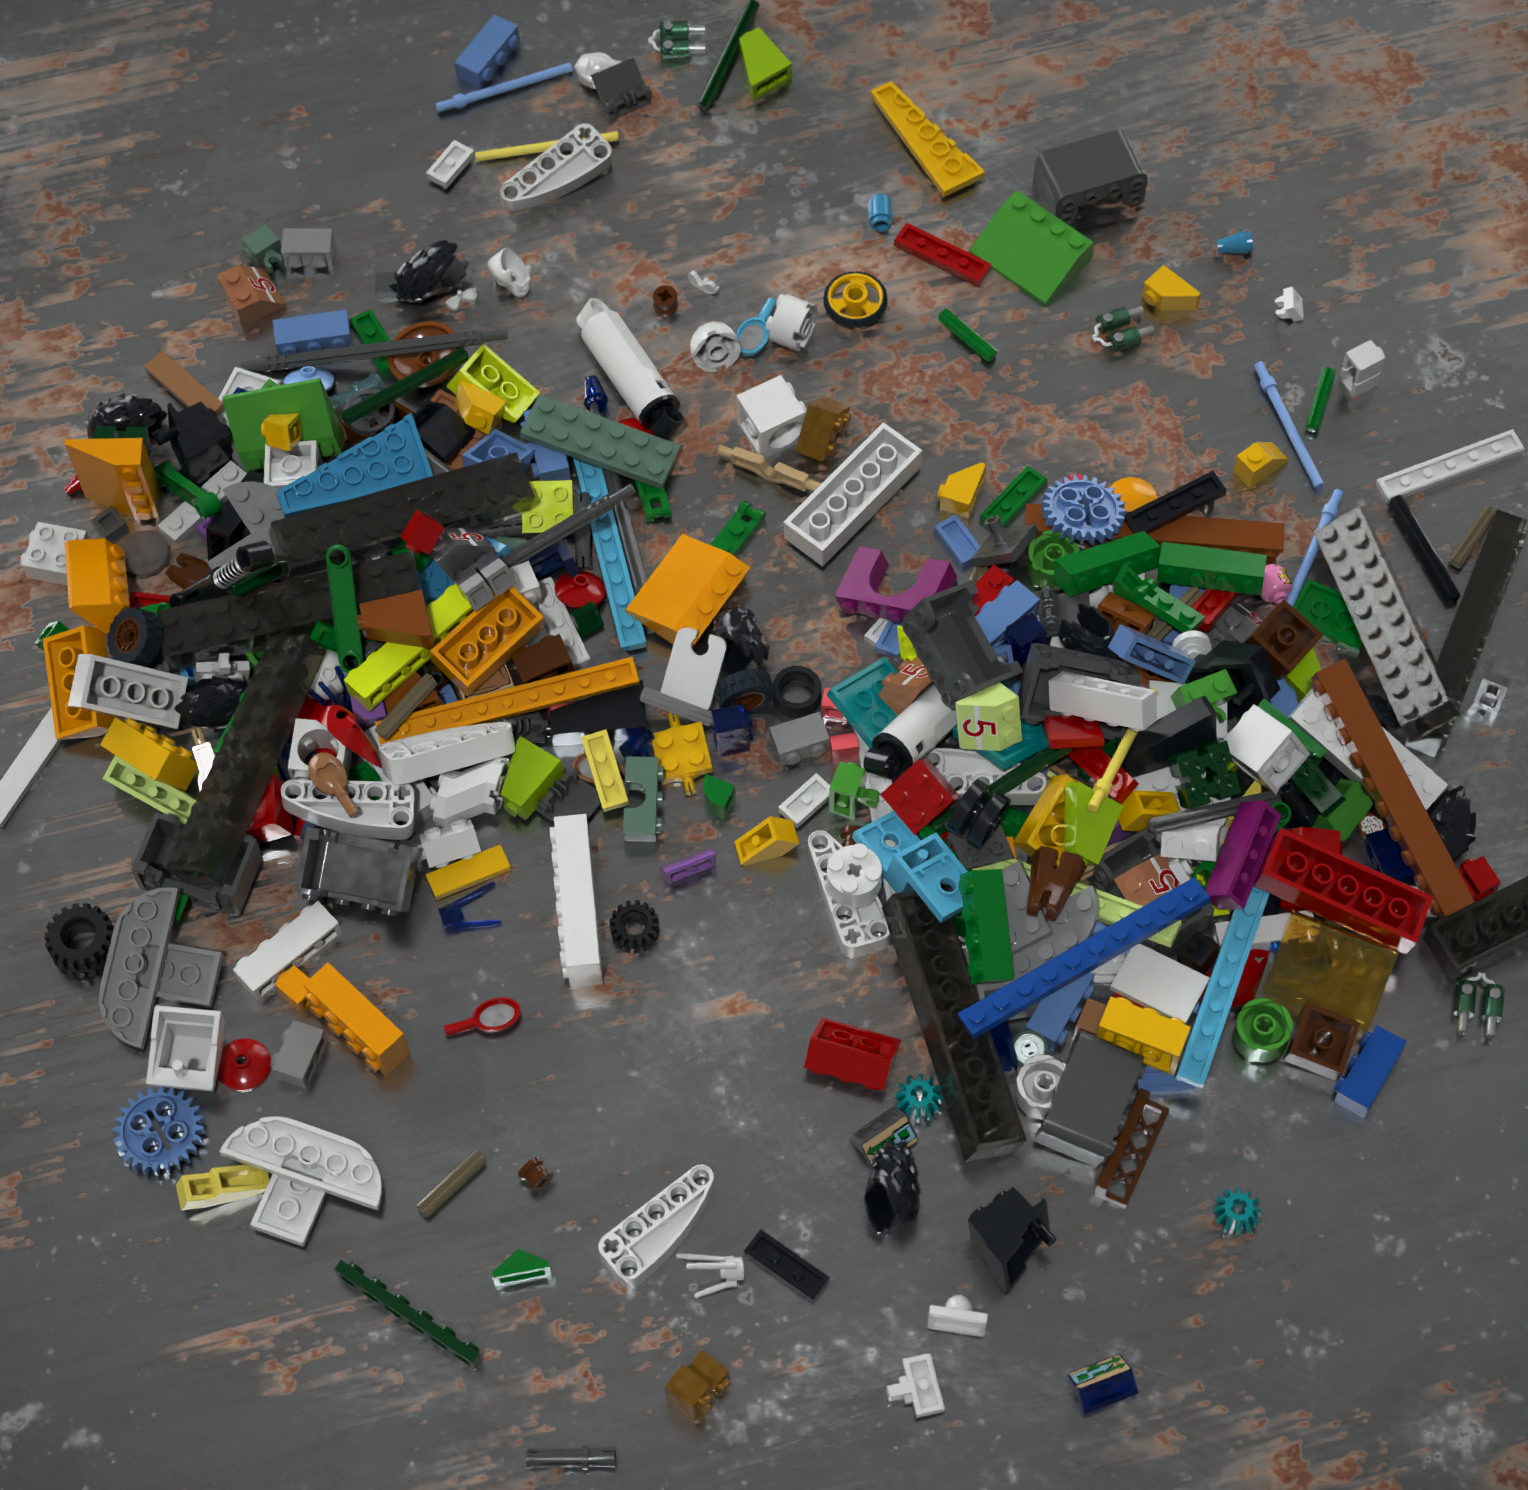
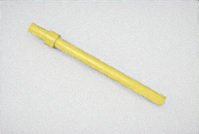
M618 131L600 134L607 142L619 141ZM559 140L475 152L476 161L545 152Z
M1128 727L1102 779H1098L1093 788L1094 794L1087 806L1090 811L1097 812L1103 799L1108 797L1112 789L1111 783L1138 731H1133Z

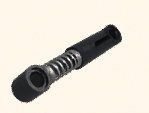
M263 540L238 547L236 557L222 567L214 568L183 591L171 594L169 603L176 618L180 619L202 613L207 605L229 591L232 584L250 572L271 566L274 554L270 544Z

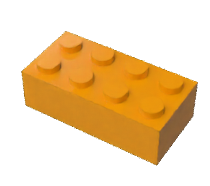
M513 586L499 596L493 593L495 599L476 612L473 611L430 650L431 662L467 697L512 657V653L517 652L521 646H524L544 628V616Z
M329 962L303 984L307 993L305 998L311 1004L309 1008L313 1014L319 1019L324 1017L329 1022L327 1024L335 1035L339 1037L342 1034L348 1040L346 1044L355 1054L361 1052L367 1058L365 1062L374 1072L380 1070L387 1076L410 1055L404 1033Z

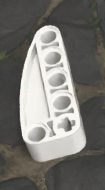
M590 124L578 125L501 186V205L508 211H516L541 205L570 193L594 179L611 165V146ZM568 150L571 151L572 154L563 155L562 152ZM598 153H603L606 156L604 158H598L595 155ZM545 165H552L554 168L546 170L543 167ZM528 179H532L535 181V183L526 184L525 181ZM508 194L517 195L514 199H508L506 197Z
M509 722L448 728L405 737L379 746L383 774L394 784L414 782L506 756L516 750L512 725Z
M933 748L924 757L928 758L932 764L939 762L935 767L954 789L958 786H963L960 790L956 791L961 798L975 780L979 779L990 785L1021 765V763H1016L1012 767L1002 770L975 751L952 748ZM1039 772L1004 795L1011 799L1010 805H1036L1048 782L1045 776ZM1036 786H1042L1038 791H1032Z
M288 780L281 787L283 808L287 812L318 826L342 833L378 839L404 840L413 834L414 789L408 783L347 781L345 791L348 792L349 796L354 797L351 800L359 811V814L353 818L348 816L336 796H329L320 792L311 780ZM292 794L299 795L295 799L288 798ZM318 795L326 796L324 799H316L315 797ZM373 796H378L381 799L374 801L370 798ZM398 821L407 822L405 825H397L395 823Z
M818 830L811 833L808 838V856L841 952L848 958H857L886 949L891 941V926L878 896L871 904L862 908H852V906L844 904L842 906L830 896L827 888V873L822 870L827 868L829 858L837 850L843 848V846L826 831ZM822 844L826 848L819 850L814 848V846ZM841 915H848L851 918L849 920L843 921L840 920L838 917ZM876 931H881L885 935L882 937H875L874 935H872V933Z
M703 1164L694 1166L600 1239L598 1244L600 1258L623 1287L635 1288L640 1285L676 1251L692 1231L704 1212L715 1188L714 1175L711 1168ZM699 1177H705L709 1180L707 1184L701 1186L695 1184L694 1181ZM677 1194H682L687 1197L685 1201L681 1203H677L672 1200V1198ZM655 1211H660L664 1214L659 1220L650 1218V1215ZM636 1228L642 1231L638 1237L627 1235L631 1229ZM609 1247H611V1249H613V1250H615V1249L617 1248V1252H616V1253H613L612 1251H608V1252H607V1249H608ZM628 1267H633L637 1270L633 1276L622 1274L623 1270Z

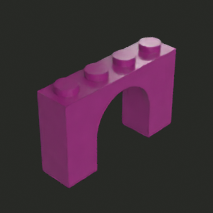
M859 546L835 594V598L845 613L862 614L874 619L878 617L899 623L904 622L905 616L921 599L952 588L956 582L957 575L950 562L927 558L912 587L895 596H883L877 594V591L889 564L882 550Z

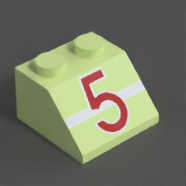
M999 682L955 702L960 748L1001 751L1022 741L1019 696Z

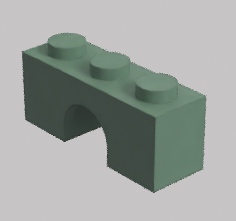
M626 756V790H638L646 798L639 807L624 808V841L656 842L657 833H662V817H657V810L663 807V792L658 791V782L664 781V766H659L658 757Z

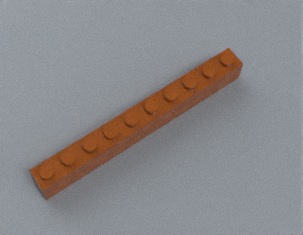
M1026 503L1024 525H1036L1039 533L1035 539L1042 535L1043 532L1052 530L1053 526H1046L1047 519L1042 518V505ZM1183 516L1148 534L1161 547L1162 542L1263 554L1267 555L1266 564L1280 563L1284 550V523ZM1124 522L1123 526L1120 527L1119 533H1114L1111 540L1105 537L1104 543L1132 535V532ZM1079 539L1074 540L1082 549L1104 544L1095 539L1094 545H1091L1088 540H1085L1083 545L1080 544Z
M1346 659L1316 672L1311 677L1313 681L1311 682L1312 689L1324 701L1326 705L1324 706V711L1330 721L1334 720L1338 728L1337 736L1343 745L1346 744L1351 752L1349 755L1351 763L1356 769H1360L1364 777L1362 782L1368 793L1373 794L1377 802L1375 803L1377 812L1382 818L1385 817L1390 826L1388 827V832L1394 842L1398 841L1402 849L1401 856L1404 863L1408 867L1411 866L1416 875L1414 876V881L1420 891L1424 890L1425 893L1433 896L1429 907L1430 912L1434 916L1437 915L1440 920L1474 903L1467 886Z

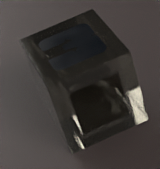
M1196 931L1179 950L1177 962L1205 975L1216 962L1219 944L1212 937L1204 936Z

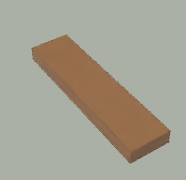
M164 351L158 353L144 365L145 370L185 406L190 407L201 401L207 408H211L216 416L225 410L224 404Z

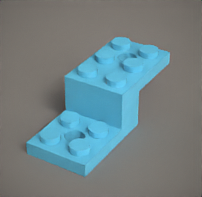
M895 811L854 831L852 835L854 841L857 844H864L877 855L882 866V876L899 898L915 890L940 923L962 911V894L959 891L960 874L968 871L937 833L920 840ZM888 839L894 841L896 843V847L887 846L884 843V840ZM940 884H949L953 891H944Z

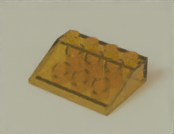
M1291 910L1262 991L1303 1007L1307 1002L1357 1021L1360 1023L1359 1028L1368 1031L1394 967L1398 951L1396 948Z

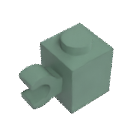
M266 224L241 239L244 247L242 253L249 263L253 261L258 268L265 265L269 273L274 272L271 263L278 262L281 267L284 265L281 256L280 240Z

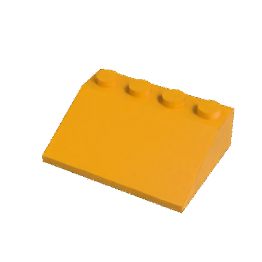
M143 438L65 439V447L87 499L108 508L112 506L117 512L134 519L149 520L160 517L162 492Z
M682 534L625 609V612L673 645L676 634L680 629L688 627L699 630L697 638L692 643V649H694L712 625L716 615L726 606L745 580L751 567L729 552Z

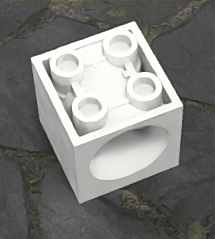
M779 375L736 396L738 425L757 454L768 458L797 444L807 409L802 401L798 402L796 399L794 388L790 382L786 383L783 377Z
M299 441L291 451L281 450L265 444L264 483L280 490L298 478L307 476L317 470L323 464L317 441Z
M1255 704L1242 715L1241 720L1223 739L1228 743L1233 763L1241 771L1275 795L1279 792L1280 787L1290 779L1310 755V752L1291 729Z
M296 718L288 763L291 780H311L308 765L304 763L305 758L316 749L328 748L334 750L337 754L336 758L344 766L348 781L352 751L339 742L317 720Z

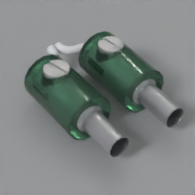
M688 21L660 22V29L655 30L653 36L648 38V43L652 44L656 51H660L661 59L689 58L690 53H705V44L690 45L688 40L660 41V48L652 41L656 38L657 33H660V40L689 39V34L705 33V25L689 26Z
M1142 306L1130 310L1121 307L1096 316L1095 334L1092 338L1094 342L1099 341L1103 346L1108 347L1111 353H1115L1140 344L1142 337L1155 333L1152 325L1139 330L1136 326H1132L1107 335V343L1103 339L1097 338L1098 330L1101 334L1130 324V318L1144 314Z
M1478 972L1476 977L1457 981L1453 1014L1458 1017L1457 1032L1459 1034L1467 1033L1468 1018L1474 1017L1477 984L1473 981L1479 980L1482 976L1483 981L1489 984L1484 986L1481 1019L1486 1021L1485 1037L1495 1038L1496 1023L1501 1022L1503 1017L1505 988L1487 979L1486 974Z

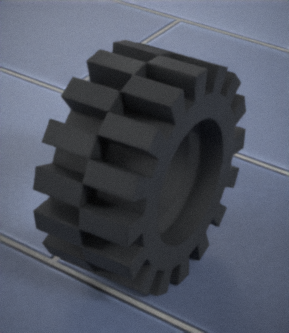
M630 900L626 901L625 907L622 904L618 905V911L614 910L612 918H610L612 940L614 943L617 942V947L619 949L624 947L627 953L634 949V954L639 953L640 948L644 952L647 951L648 945L653 947L655 939L658 940L660 931L657 914L655 915L654 908L651 907L649 909V905L646 902L640 905V900H635L633 905H631ZM631 919H640L644 922L645 929L640 934L630 935L624 929L626 922Z

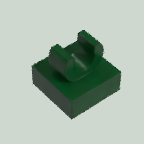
M593 601L570 613L575 628L582 638L604 626L598 608Z

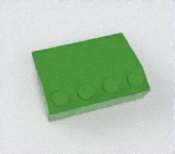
M1017 190L1001 205L971 247L969 253L991 263V269L1046 306L1092 259L1094 242Z
M320 378L226 395L222 398L236 451L246 472L264 469L266 438L262 437L261 424L270 414L300 413L303 436L300 441L316 440L321 458L343 453L345 433Z

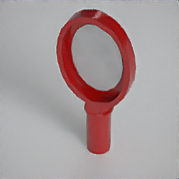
M506 997L487 1000L475 1009L473 1017L445 1025L446 1037L468 1030L471 1031L474 1028L483 1032L506 1030L519 1020L521 1014L520 1006L515 1000Z

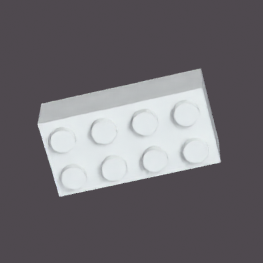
M79 654L68 706L125 720L128 717L139 723H146L160 728L178 729L181 714L177 713L174 708L183 701L180 697L185 694L188 677L93 654Z

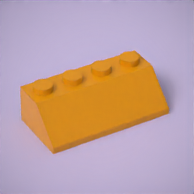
M105 538L67 540L64 545L69 609L108 635L109 627L113 623L115 616L121 610L129 607L125 553L119 545L113 544Z
M82 625L44 638L43 646L56 740L97 737L106 734L115 717L68 706L78 655L93 654L108 658L104 632L95 627Z

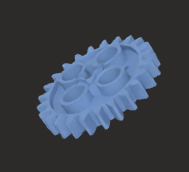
M1073 475L1072 481L1063 477L1062 483L1056 480L1054 487H1048L1047 493H1044L1041 506L1043 511L1042 518L1047 519L1046 526H1053L1052 533L1061 532V539L1069 536L1070 543H1073L1075 539H1079L1081 545L1084 544L1085 540L1094 545L1095 539L1104 543L1105 537L1111 540L1114 533H1119L1125 519V502L1120 501L1121 494H1114V487L1105 488L1106 481L1098 484L1096 477L1092 481H1088L1086 475L1083 476L1082 480Z
M149 1087L147 1096L137 1092L139 1099L137 1101L129 1098L128 1102L131 1107L129 1109L125 1107L120 1108L124 1117H115V1121L120 1126L113 1128L114 1134L118 1136L113 1141L116 1146H120L117 1152L120 1156H124V1162L127 1165L132 1163L134 1171H137L142 1166V1171L145 1175L153 1169L156 1176H159L163 1168L169 1175L171 1173V1166L174 1165L178 1170H181L180 1162L182 1160L190 1164L191 1160L188 1155L190 1153L198 1155L199 1153L195 1144L201 1145L204 1143L198 1135L206 1133L204 1126H201V1124L205 1123L202 1115H199L201 1113L200 1107L198 1105L194 1106V1099L192 1097L186 1099L187 1096L183 1090L176 1096L175 1088H170L168 1093H165L163 1087H159L158 1093H154L152 1088ZM172 1109L168 1116H160L163 1110ZM148 1111H152L171 1145L170 1151H167L147 1115ZM141 1122L147 1123L142 1130H135L137 1124ZM176 1132H184L181 1138L172 1139V1136ZM159 1145L157 1151L147 1153L150 1146Z

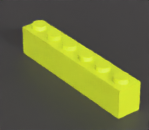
M456 584L450 585L443 595L426 606L435 646L474 611L467 599L462 596ZM386 642L379 650L372 652L358 668H354L348 673L344 679L348 693L370 712L431 659V649Z

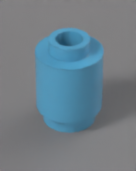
M876 194L868 200L869 223L873 230L878 232L887 231L893 223L892 199L885 194Z

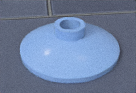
M305 366L289 373L284 379V384L320 378L325 390L328 391L334 385V377L325 369Z

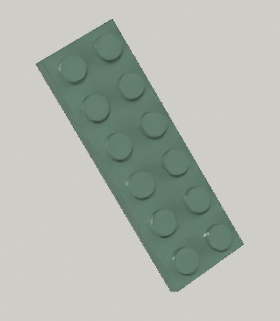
M539 394L520 432V438L661 490L680 452L681 446Z

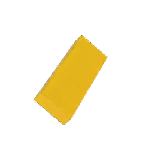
M501 844L473 855L470 859H462L425 875L437 901L511 871V866Z

